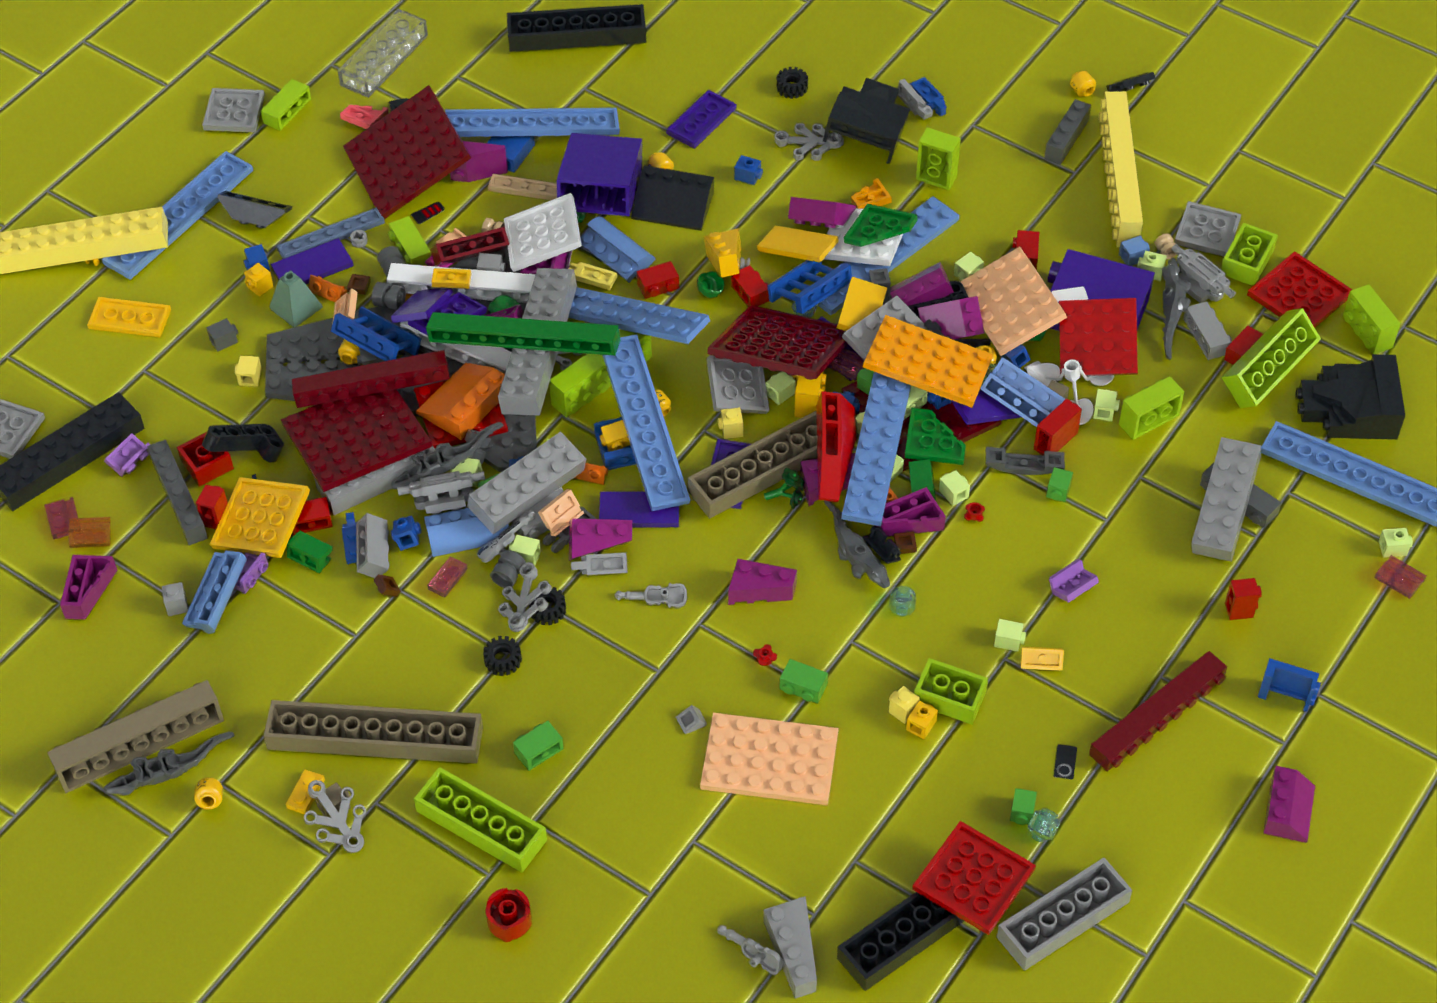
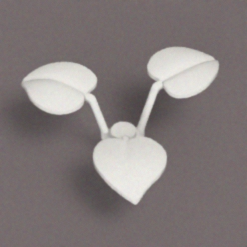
M1076 360L1066 361L1064 368L1061 369V374L1060 368L1053 363L1027 366V374L1045 386H1048L1052 380L1061 381L1064 375L1068 381L1072 382L1074 401H1070L1082 408L1081 425L1087 423L1092 418L1094 407L1087 398L1078 400L1076 381L1080 378V374L1085 381L1090 380L1095 386L1107 385L1114 378V375L1086 376Z

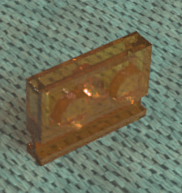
M110 517L70 518L69 547L111 546Z

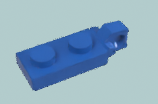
M925 77L910 83L913 89L926 102V105L935 110L939 116L946 114L947 106L943 100L944 96Z
M354 512L346 513L347 524H342L347 564L357 563V522H355Z

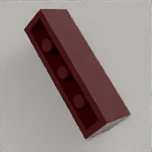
M501 227L435 244L430 251L436 267L477 257L480 253L489 254L504 250L510 243L505 228Z

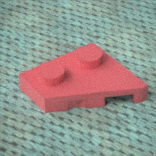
M349 105L340 113V119L367 129L389 114L387 107H383L382 110H372V106Z

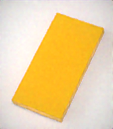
M775 225L757 245V249L759 252L821 262L839 240L838 236Z
M852 276L837 328L847 331L883 306L887 287Z
M98 297L87 326L88 329L161 338L171 312L170 305Z

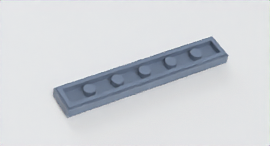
M374 208L276 246L281 258L285 259L339 238L343 240L348 238L355 230L366 231L384 224L385 220L378 209Z

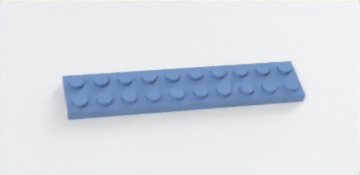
M617 108L445 110L460 137L571 135V133L611 136L619 135L620 131Z
M225 151L162 207L168 221V246L219 202L217 198L219 193L224 191L230 192L253 171V166ZM166 248L105 257L102 259V262L105 266L131 280Z
M933 196L911 212L912 214H917L918 221L910 232L903 234L890 266L843 262L842 264L847 263L851 265L853 277L870 282L869 270L887 268L889 273L959 221L960 215ZM849 284L817 305L828 314L833 315L843 307Z
M578 287L576 288L568 316L571 319L594 324L618 325L621 330L689 344L710 322L709 315Z
M638 336L620 337L621 341L616 355L602 356L650 509L655 511L689 504L690 497Z
M874 372L841 519L881 526L911 385Z
M1278 421L1275 422L1261 446L1262 454L1437 527L1436 487Z

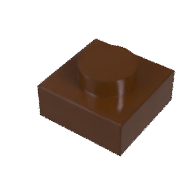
M352 274L347 285V291L350 293L352 288L358 292L357 294L366 295L371 282L370 276Z
M914 532L894 533V542L900 548L901 554L917 552Z
M379 574L375 577L374 582L382 595L397 597L401 592L393 577Z

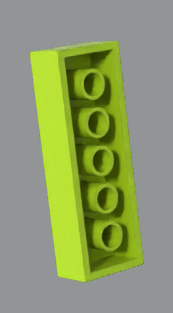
M1304 309L1286 311L1221 377L1240 408L1257 406L1321 340Z
M620 330V337L638 336L645 361H649L652 357L651 336ZM586 354L550 379L551 405L566 418L576 413L579 408L586 403H590L596 396L604 393L612 386L603 356L600 354Z
M441 767L436 770L414 798L416 812L522 873L547 841L546 827Z

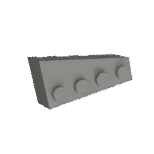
M806 896L764 909V925L775 951L783 960V971L795 999L816 992L817 977Z

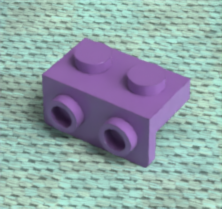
M131 433L105 458L104 462L121 477L126 472L130 474L136 468V463L139 460L143 461L148 457L149 451L147 446L150 444L147 443L145 445Z
M249 553L244 554L247 561L234 589L246 594L250 588L254 587L259 576L268 568L265 553H261L259 556Z
M1080 559L1075 560L1049 578L1052 594L1068 603L1099 583L1096 575L1084 569Z

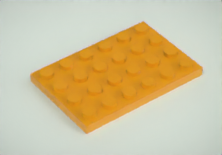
M885 315L865 358L863 368L973 408L993 354Z

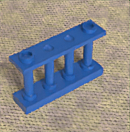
M806 260L767 286L769 301L773 303L780 297L788 298L795 301L797 312L803 314L850 283L852 277L851 265L844 263L838 268L833 269L822 265V262ZM819 272H822V273H825V274H827V275L824 276V277H820V276H817L816 274L819 273ZM809 280L815 283L809 286L803 282ZM794 288L801 290L798 294L790 291Z
M363 306L360 307L358 317L355 319H350L340 313L335 314L331 332L384 361L396 359L398 351L405 350L414 356L417 355L422 338Z

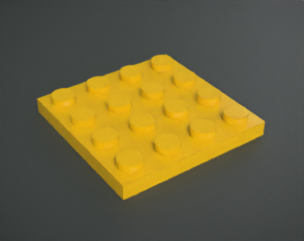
M239 477L209 545L213 549L255 555L265 553L269 557L281 558L310 489L305 485Z

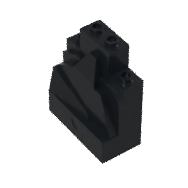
M866 78L861 92L844 86L830 113L823 142L827 141L832 131L890 151L887 164H890L907 122L910 109L895 104L899 92L898 88Z
M1373 354L1370 361L1361 364L1322 366L1321 372L1317 374V380H1301L1300 386L1296 388L1295 392L1296 399H1299L1297 412L1301 414V421L1323 423V430H1326L1327 438L1397 440L1406 416L1396 355Z

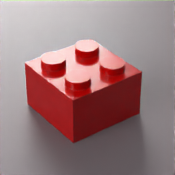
M207 432L177 447L182 464L199 487L234 469L228 451L211 452L202 446Z

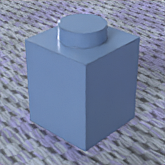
M1140 235L1122 241L1119 255L1126 265L1132 266L1138 264L1139 258H1143L1145 251H1150V247Z

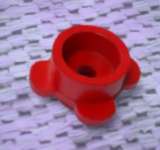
M972 502L965 506L967 511L964 514V518L966 520L983 521L984 506L977 502Z
M766 644L762 648L753 651V656L757 657L759 665L768 666L777 660V654L773 653L771 645Z

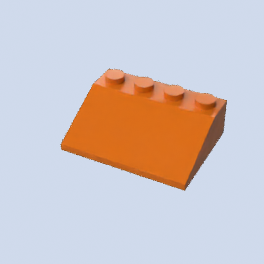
M464 363L450 379L416 410V414L462 440L466 436L468 429L472 430L499 403L498 395L505 374L494 367Z

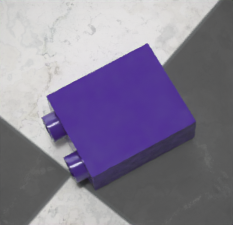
M571 133L556 179L557 198L571 193L574 197L576 212L630 216L642 172V139Z
M1067 249L1062 263L1052 262L1047 282L1053 284L1052 289H1049L1051 292L1083 286L1088 296L1087 300L1136 298L1138 330L1150 298L1155 272ZM1059 323L1050 327V329L1059 331Z

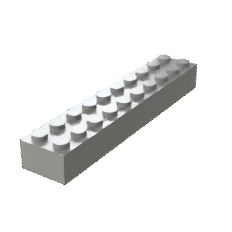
M537 268L522 319L567 322L577 288L574 269ZM513 348L498 395L501 414L540 416L558 351Z

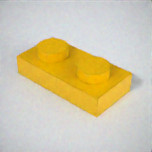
M434 268L431 281L432 287L470 289L472 273L468 269Z
M1021 646L1020 667L1021 669L1063 670L1064 649Z
M304 769L286 803L287 809L302 814L309 811L315 799L309 796L308 786L314 780H320L324 783V775ZM319 785L313 786V790L316 792L321 788Z

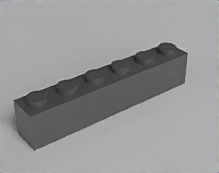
M166 439L147 446L151 461L188 545L208 539L202 519Z

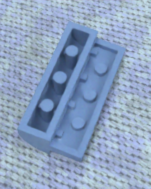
M603 217L592 219L587 224L589 228L580 237L583 248L628 283L637 275L636 271L648 268L656 259Z
M1003 357L980 388L1036 427L1065 400V398Z
M469 508L424 517L433 557L482 547L509 528V524L492 534Z
M225 550V553L214 552L183 620V625L188 628L201 629L208 634L215 632L247 561L244 554Z

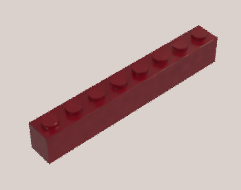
M445 350L294 378L292 379V390L296 406L301 408L450 379Z
M1208 651L1091 744L1089 755L1107 772L1113 767L1117 768L1124 758L1128 755L1132 756L1142 743L1147 744L1157 731L1162 732L1172 719L1177 720L1187 707L1189 709L1196 704L1197 699L1201 696H1207L1216 684H1222L1226 679L1225 674L1228 666Z

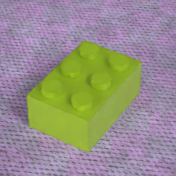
M927 127L919 140L916 180L950 190L958 173L961 138Z
M1243 222L1223 258L1221 270L1225 273V276L1254 286L1275 250L1278 235Z
M1370 284L1350 291L1343 313L1344 320L1349 323L1354 333L1360 337L1365 347L1372 354L1392 349L1401 323Z
M1169 376L1157 381L1148 388H1143L1134 395L1126 397L1123 400L1119 425L1134 440L1178 417L1184 390Z
M929 658L914 690V694L920 697L919 701L934 706L938 713L973 725L987 692L988 678Z

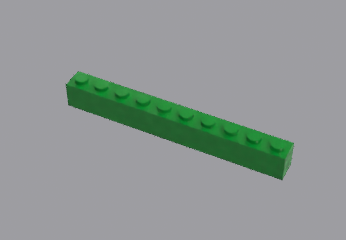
M433 312L426 326L429 342L615 356L621 341L619 326Z

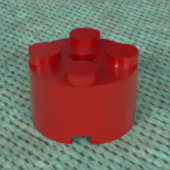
M502 888L495 891L488 898L485 910L488 928L494 936L504 942H510L520 938L529 930L532 925L530 903L522 891Z

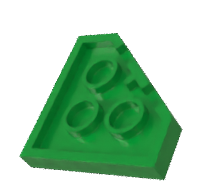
M867 204L844 236V243L862 247L910 232L918 221L917 214Z
M911 408L905 458L917 460L930 459L933 462L963 465L966 445L961 440L959 441L953 435V432L936 418V415L931 410Z

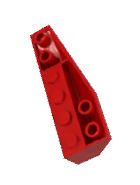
M821 391L816 405L818 499L838 502L856 442L855 407L840 393Z

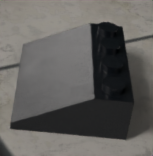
M644 165L638 182L631 219L702 231L714 194V177Z

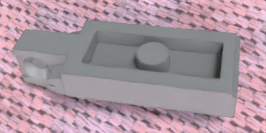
M905 79L900 80L897 96L915 115L921 116L923 120L932 117L933 110L931 107L926 105L923 98Z
M610 553L581 556V561L571 562V570H582V575L628 573L626 553Z

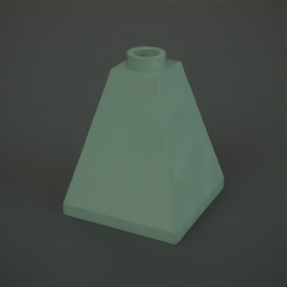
M292 271L285 273L279 279L269 306L273 312L293 328L323 308L322 304L302 279Z

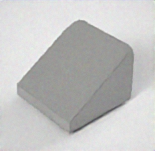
M693 705L676 716L685 734L707 725L701 711Z

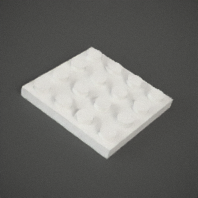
M571 193L504 218L505 231L510 243L508 245L510 267L513 272L582 246L574 197Z
M856 208L844 226L836 225V228H829L827 234L838 236L839 242L824 259L890 266L903 234L862 247L844 243V236L863 208Z

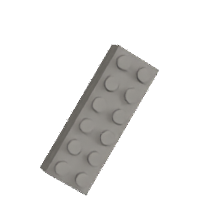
M559 432L469 494L467 507L494 534L583 472L586 458L562 432Z
M1221 437L1192 539V553L1232 562L1261 458V445Z
M431 447L421 452L429 454L436 450L434 447ZM414 455L326 492L322 491L315 479L316 488L322 498L327 497L329 509L333 515H336L392 489L391 483L393 480L416 466L412 460Z
M1102 858L999 924L997 938L1025 971L1128 904L1132 889L1109 862Z

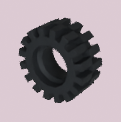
M798 67L780 70L779 74H777V91L780 92L779 94L781 96L784 94L785 98L790 96V99H793V96L795 98H799V95L802 97L808 89L807 73L803 72L801 68L798 70Z
M553 587L548 594H541L537 597H543L547 602L554 603L555 606L551 609L534 613L531 618L535 619V622L539 623L541 621V625H545V622H548V625H552V621L556 624L558 623V618L563 619V614L565 615L566 602L561 590L557 591V588ZM535 600L529 604V608L534 604Z
M498 636V640L495 637L492 638V643L488 641L486 643L487 647L484 646L483 649L484 662L488 671H493L494 675L499 672L500 676H503V672L510 675V670L514 673L516 667L519 668L522 661L518 642L515 643L513 638L509 641V636H505V639H502V636ZM499 652L510 653V657L505 660H498L495 658V655Z

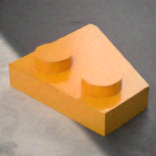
M876 178L873 180V185L870 187L865 186L860 192L852 195L851 203L858 209H864L867 204L883 206L892 203V198L880 180Z

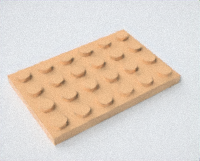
M1021 247L1016 248L960 281L968 297H978L984 331L1000 356L1067 318L1065 312Z
M713 713L700 789L828 805L839 728Z

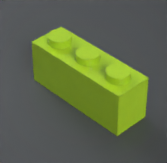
M291 79L262 108L263 124L281 131L311 99L309 86Z
M407 216L389 223L390 231L388 236L391 242H395V247L400 250L406 263L409 265H426L425 261L432 254L411 218Z

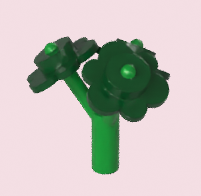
M785 468L782 474L785 483L778 489L764 493V497L766 500L779 496L791 498L790 505L794 509L802 502L803 494L801 491H804V481L795 470ZM791 487L796 488V490L793 491V494L785 492Z

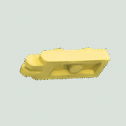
M582 262L569 264V269H574L576 281L611 290L617 279V273Z

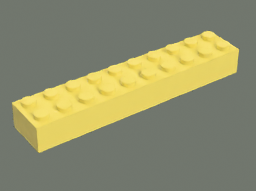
M1105 92L1104 99H1101L1100 107L1102 112H1099L1098 119L1099 122H1102L1100 125V135H1103L1101 145L1102 148H1105L1103 150V161H1106L1104 171L1108 173V176H1106V186L1109 187L1108 200H1111L1109 203V213L1113 214L1111 215V226H1114L1112 239L1116 240V247H1120L1122 241L1141 235L1143 218L1127 93Z
M156 207L0 232V274L168 248V221L163 207Z

